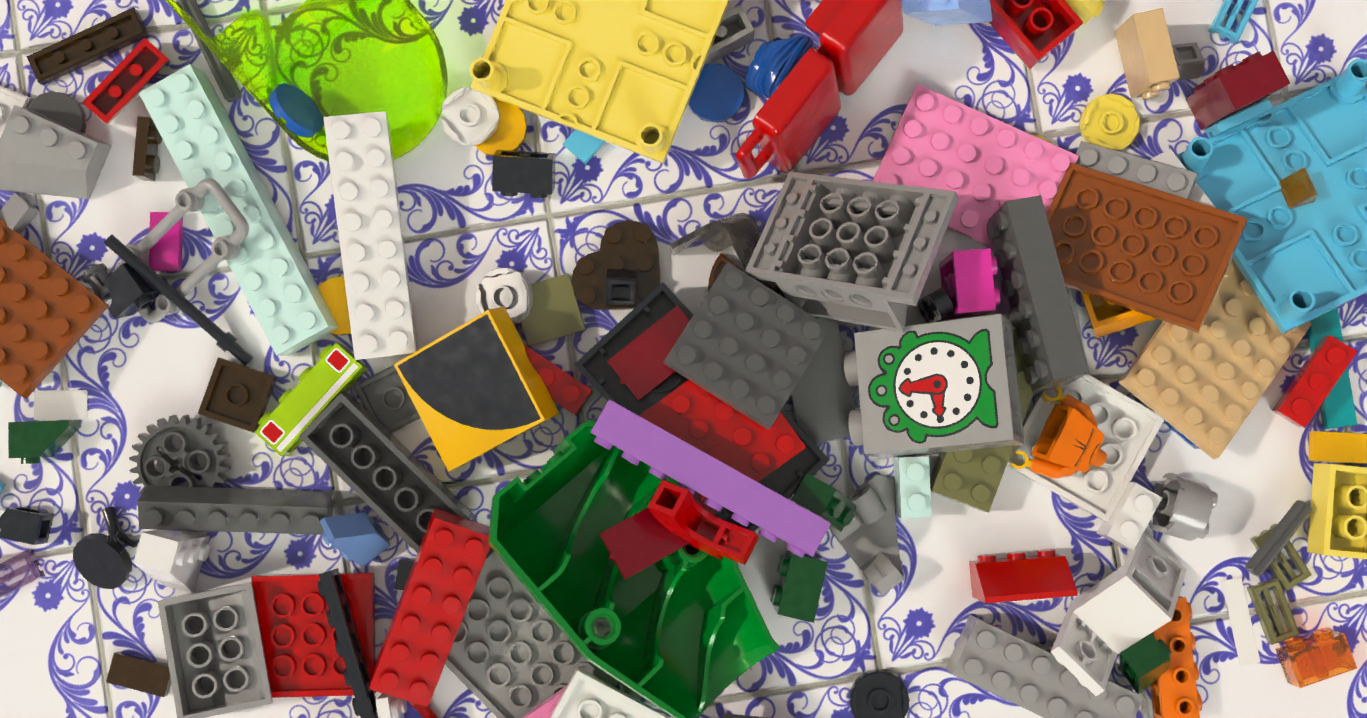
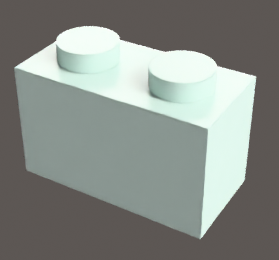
M929 456L893 457L896 517H932Z

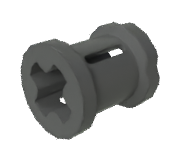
M101 263L86 270L81 279L84 283H88L96 295L106 302L112 299V296L106 284L104 283L105 286H101L99 280L103 282L109 276L106 272L107 266Z

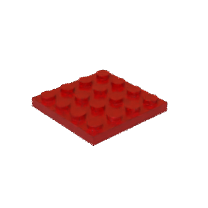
M690 380L639 415L757 482L806 448L781 412L771 428L767 430ZM695 491L693 497L701 507L713 515L718 512L703 503L706 497Z
M374 572L340 573L367 669L371 676L376 662ZM319 574L255 575L251 577L272 698L354 695L352 686L349 687L344 678L346 666L343 656L339 657L336 651L335 640L338 638L335 628L330 627L327 620L326 611L329 610L326 598L321 597L318 589Z

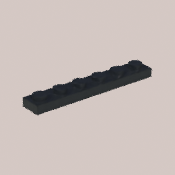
M339 569L319 574L318 589L321 597L326 598L329 610L326 611L327 620L330 627H334L338 639L335 640V647L339 657L343 656L345 662L344 678L346 684L349 687L352 686L355 697L352 699L356 716L361 718H378L375 692L369 689L370 675Z

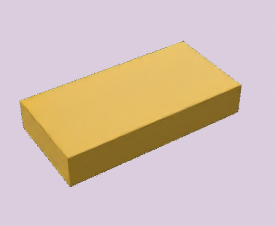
M1309 431L1308 461L1367 464V434Z

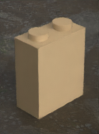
M1163 8L1133 14L1115 31L1131 99L1136 97H1142V100L1156 98L1160 96V92L1170 89V84L1180 78Z

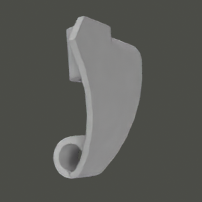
M875 474L848 497L856 505L855 514L850 524L845 526L842 532L832 526H829L828 529L877 591L884 596L904 580V573L901 566L896 530L895 478Z

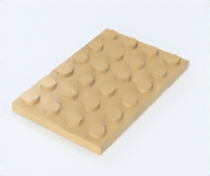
M1231 258L1199 333L1163 321L1119 383L1209 457L1216 459L1225 450L1312 323L1309 321L1282 335Z

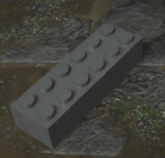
M1041 195L1006 201L987 220L986 229L989 239L993 240L997 268L1001 270L1003 278L1001 282L1002 292L1005 297H1008L1010 305L1009 319L1017 331V349L1024 358L1026 366L1024 376L1026 382L1031 385L1032 392L1067 386L1087 375L1089 370Z
M340 393L299 436L417 553L434 508L472 521L477 518L351 393Z

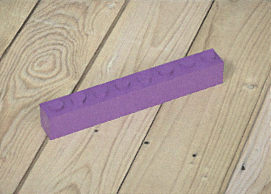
M608 400L590 432L596 435L594 442L610 450L614 445L624 451L621 457L638 466L639 462L642 461L651 466L649 473L664 481L669 476L679 482L677 486L688 489L692 496L695 491L705 496L706 499L703 503L719 512L722 507L734 512L731 518L740 524L748 527L751 522L761 528L759 534L773 542H776L777 538L789 543L786 549L801 558L804 557L805 553L812 557L814 556L831 524L611 400Z

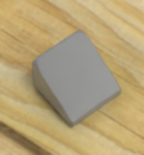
M1197 42L1172 45L1180 76L1175 81L1200 78L1205 60Z
M14 192L0 210V219L11 230L22 234L40 210Z

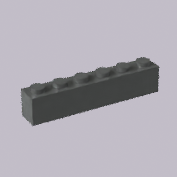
M147 485L138 499L139 529L322 535L325 532L319 521L324 517L333 516V492Z

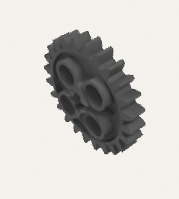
M187 414L181 417L180 422L177 415L169 416L168 422L165 418L158 419V427L150 424L146 426L149 434L141 433L138 435V438L143 443L132 445V448L139 453L129 457V460L137 463V466L129 471L139 474V477L133 481V484L143 483L144 487L141 489L140 495H142L147 485L179 486L180 477L186 478L189 487L221 488L218 483L228 481V478L222 472L230 470L231 466L223 464V460L231 457V454L222 453L221 451L228 444L227 442L218 443L216 441L221 435L220 432L209 433L212 427L211 423L200 427V417L195 418L191 423L190 417ZM174 435L179 436L182 440V448L180 450L176 449L172 444ZM160 446L162 447V449H163V451H164L165 453H162L161 451H159V447H160ZM198 453L206 457V467H202L197 463L196 456ZM178 458H182V459H183V461H182V463H181V465L183 466V468H181V469L178 467V465H179V463H180L179 460H178ZM156 459L163 462V473L155 469L154 462ZM195 473L200 474L202 476V480H199L198 476Z

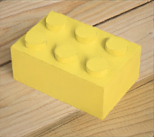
M1314 463L1311 494L1312 512L1309 520L1307 552L1367 559V468Z

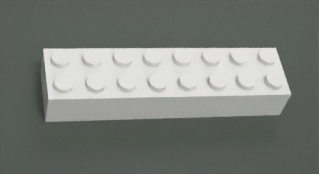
M386 111L323 117L355 360L414 353L418 351L388 114Z

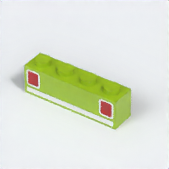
M335 343L325 347L319 354L320 361L313 368L310 366L305 369L298 378L300 383L293 390L290 388L285 391L278 400L279 406L273 412L268 411L258 421L260 426L254 433L280 456H290L302 442L299 438L301 433L340 393H347L369 369L361 360H355L354 354L343 344Z

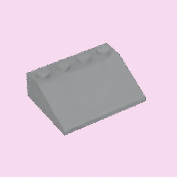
M252 582L188 593L157 601L177 718H205L273 703Z

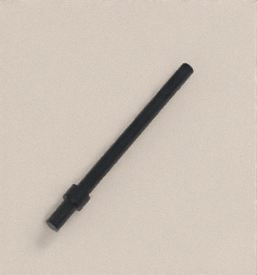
M113 234L104 241L107 247L217 341L216 345L224 352L229 351L245 366L253 359L252 355L235 342L237 338L229 331L225 333Z

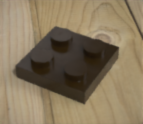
M218 357L198 414L254 433L260 426L258 421L266 411L277 377Z

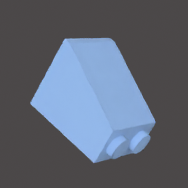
M902 0L904 14L935 26L992 21L990 0Z

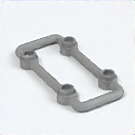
M211 178L203 179L194 188L180 190L175 197L176 206L139 243L126 245L127 248L147 264L149 260L148 251L187 212L200 211L205 203L204 195L210 191L237 229L231 235L216 238L211 246L212 254L176 288L184 297L221 261L237 258L240 254V243L249 233V224L221 185ZM120 258L121 261L116 265L114 271L126 262ZM160 293L155 300L156 308L153 311L150 307H147L138 312L147 322L156 323L165 315L179 313L181 310Z

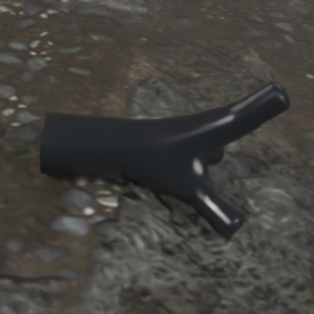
M112 506L103 509L102 513L107 526L108 539L114 542L119 538L125 544L135 548L137 543L131 540L120 527L115 508Z

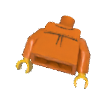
M1061 387L1052 388L1056 393L1055 398H1051L1043 393L1041 395L1042 399L1046 403H1055L1030 454L1035 458L1034 460L1028 458L1027 454L1023 451H1014V453L1023 455L1024 462L1022 465L1010 464L1017 469L1031 468V472L1052 479L1072 476L1076 470L1086 473L1091 465L1101 467L1107 458L1106 452L1099 449L1104 440V434L1097 428L1098 423L1091 408L1069 394L1063 395Z

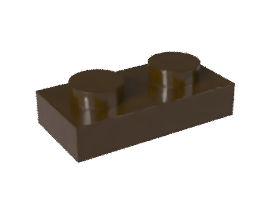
M137 116L132 175L143 181H155L156 173L160 170V159L157 155L158 144H161L162 137L150 117Z

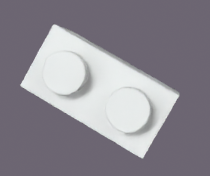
M1130 482L1109 521L1101 523L1097 534L1121 548L1134 550L1162 497L1137 483Z

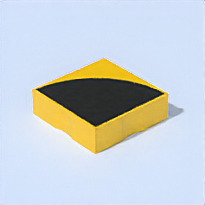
M505 306L483 312L394 364L448 472L468 464L496 449L500 444L521 435L559 415L543 380L527 357L524 343Z

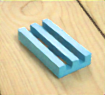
M1223 0L1208 31L1213 34L1215 32L1218 33L1219 37L1223 39H1230L1229 42L1233 44L1237 43L1258 0H1249L1234 32L1230 28L1244 0H1236L1224 26H1221L1233 1Z
M1263 99L1207 127L1205 132L1210 139L1267 112L1273 106L1269 99Z

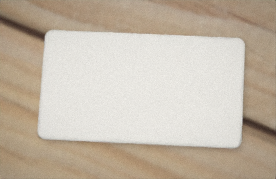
M87 390L35 391L34 420L87 419Z

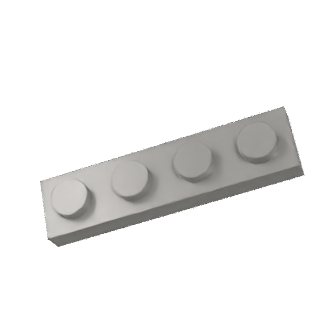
M1083 141L1080 142L1076 155L1079 156L1075 163L1077 165L1188 200L1199 177L1198 173Z

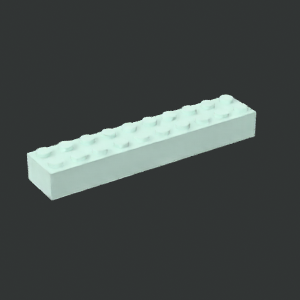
M189 64L141 91L139 95L188 188H194L200 181L206 178L216 180L247 220L249 233L240 243V254L237 258L226 261L275 354L290 356L339 328L205 72ZM208 191L204 195L205 203L200 210L215 239L231 235L237 227L210 191Z

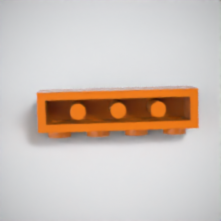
M1182 596L1178 597L1172 620L1152 632L1157 641L1161 639L1165 642L1172 654L1170 656V668L1150 685L1154 718H1200L1199 711L1202 710V699L1196 687V680L1199 679V670L1193 660L1192 651L1195 650L1196 642L1193 633L1190 632L1189 620L1192 619V609L1190 603L1187 602V598Z

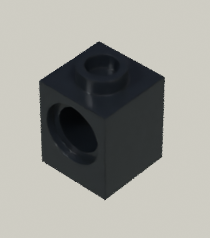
M20 506L8 507L0 517V538L31 545L48 543L54 514Z

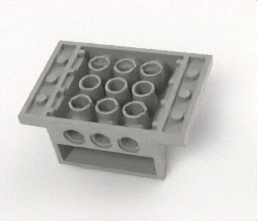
M789 171L745 272L754 279L776 282L788 301L812 316L905 332L908 305L916 306L959 198L956 191Z

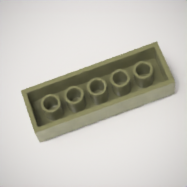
M1013 329L1023 423L1034 392H1032L1031 385L1026 382L1024 376L1026 366L1023 355H1020L1017 349V331ZM1014 446L939 453L930 477L931 492L989 513Z

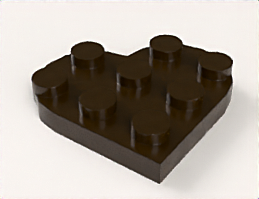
M626 220L608 227L601 239L600 251L580 258L573 270L572 286L580 302L591 309L602 311L634 309L660 285L659 250L656 237L649 226L637 221ZM608 269L637 271L635 306L605 305Z

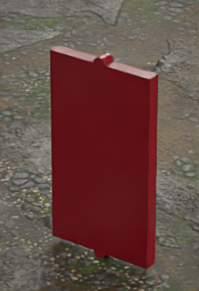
M678 305L607 361L621 378L620 383L625 384L638 401L676 372L663 364V362L690 321Z
M648 508L599 534L610 553L609 559L614 560L624 580L690 543L665 528Z

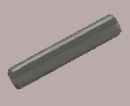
M1297 500L1246 563L1245 568L1251 574L1260 577L1311 514L1312 508L1306 502Z

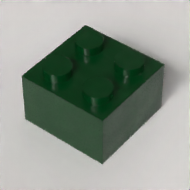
M789 550L786 551L785 556L780 555L777 572L781 575L779 585H773L770 602L774 605L778 615L814 623L828 564L826 560L818 556L812 557L806 553L801 558Z

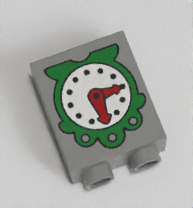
M1002 314L905 326V332L880 329L854 333L855 350L845 352L844 372L849 386H859L860 409L851 410L849 413V432L854 446L863 445L865 455L881 459L1025 445L1013 326Z

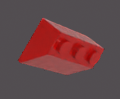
M1055 549L1037 550L1036 556H1026L1025 552L1007 553V558L996 559V554L978 555L977 561H969L972 597L983 603L1078 596L1066 556L1055 554Z

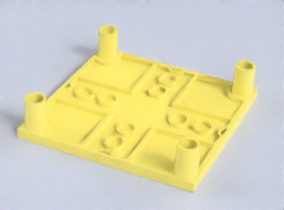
M506 0L483 58L475 59L470 65V75L474 79L471 88L474 91L664 164L730 0Z

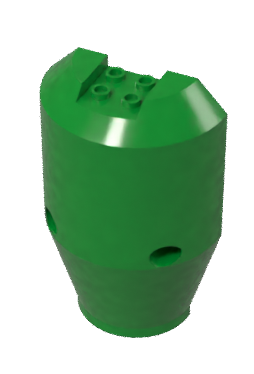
M586 420L566 436L554 449V455L540 469L542 473L537 469L523 482L517 476L492 497L488 544L587 661L674 718H699L705 709L732 682L757 662L776 652L780 646L772 638L736 561L723 556L721 559H718L688 544L624 580L614 560L609 559L610 553L599 534L648 508L662 479L649 473L651 466L640 461L637 466L622 458L621 456L624 451L614 445L608 450L595 443L596 435L590 432L596 421ZM667 476L666 482L674 485L678 484L676 480Z

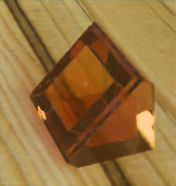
M1306 168L1296 171L1279 182L1289 209L1313 203L1318 195Z

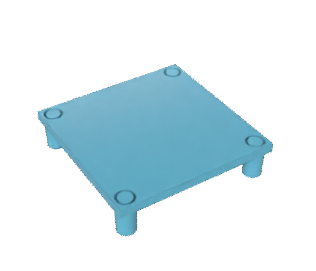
M1364 59L1351 61L1342 74L1210 139L1205 137L1194 138L1184 152L1176 155L1188 171L1198 173L1197 184L1217 209L1248 218L1232 259L1282 335L1367 293V87L1365 86L1367 82V60Z

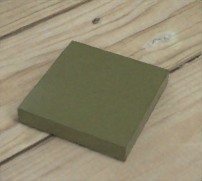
M569 273L531 284L534 292L533 306L529 315L521 322L528 347L586 330Z

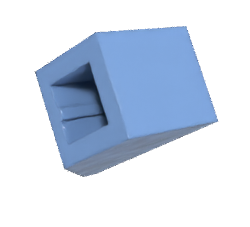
M365 512L324 517L319 521L325 532L322 534L325 543L331 549L336 547L347 561L353 560L361 567L391 546L381 525Z

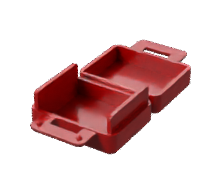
M902 0L821 1L806 20L807 28L820 36L819 42L821 46L817 50L810 48L755 115L752 122L754 131L736 153V160L744 178H753L766 162L782 173H789V171L791 172L839 113L841 109L839 91L846 96L854 94L903 32ZM759 143L762 150L754 159L752 151Z

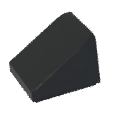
M607 270L605 305L635 306L636 270Z

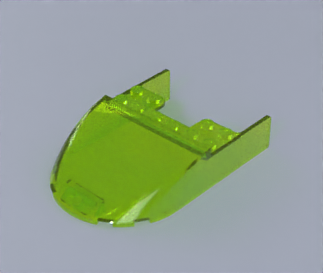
M165 0L287 135L307 152L329 162L325 126H323L318 134L311 138L298 136L288 130L285 126L287 122L283 117L278 119L275 116L269 102V95L277 85L287 83L302 90L319 108L322 117L386 111L389 118L394 160L417 147L431 132L440 117L448 85L444 52L433 28L410 0H307L275 28L260 13L250 11L242 14L216 37H210L177 0Z

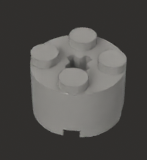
M1174 473L1165 474L1163 477L1167 479L1164 483H1157L1152 491L1162 497V500L1152 516L1153 524L1149 523L1150 528L1154 531L1187 541H1192L1197 537L1205 538L1209 532L1208 521L1211 511L1218 501L1217 493L1211 491L1206 483Z

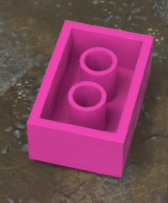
M991 248L953 251L939 262L941 288L948 294L955 310L946 316L947 321L985 316L996 310V305L1000 304V292L998 287H994L993 275L997 274V260L995 256H991Z

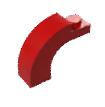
M664 480L661 481L648 505L650 512L665 528L690 542L689 544L718 559H721L723 556L746 565L759 539L756 532L724 521L705 510L695 501L688 489Z

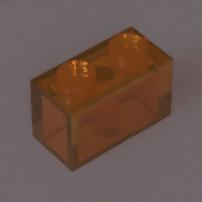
M1331 628L1317 629L1312 632L1313 636L1305 639L1296 637L1286 640L1284 642L1285 646L1275 649L1287 683L1299 688L1357 669L1345 633L1331 630Z

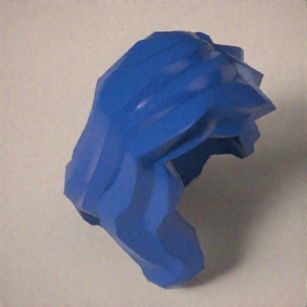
M797 35L788 39L777 37L761 44L755 53L754 60L750 64L745 79L746 87L763 98H770L810 48L817 50V46L813 44V40L809 36Z

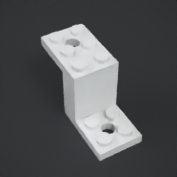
M1145 530L1135 549L1128 551L1122 567L1071 601L1051 653L1061 665H1064L1078 679L1081 685L1087 687L1095 696L1105 691L1117 654L1172 620L1187 570Z

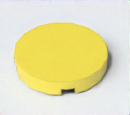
M1110 93L1095 98L1087 104L1081 113L1079 126L1082 137L1087 143L1121 151L1133 143L1139 133L1141 122L1139 115L1137 116L1136 107L1122 95Z

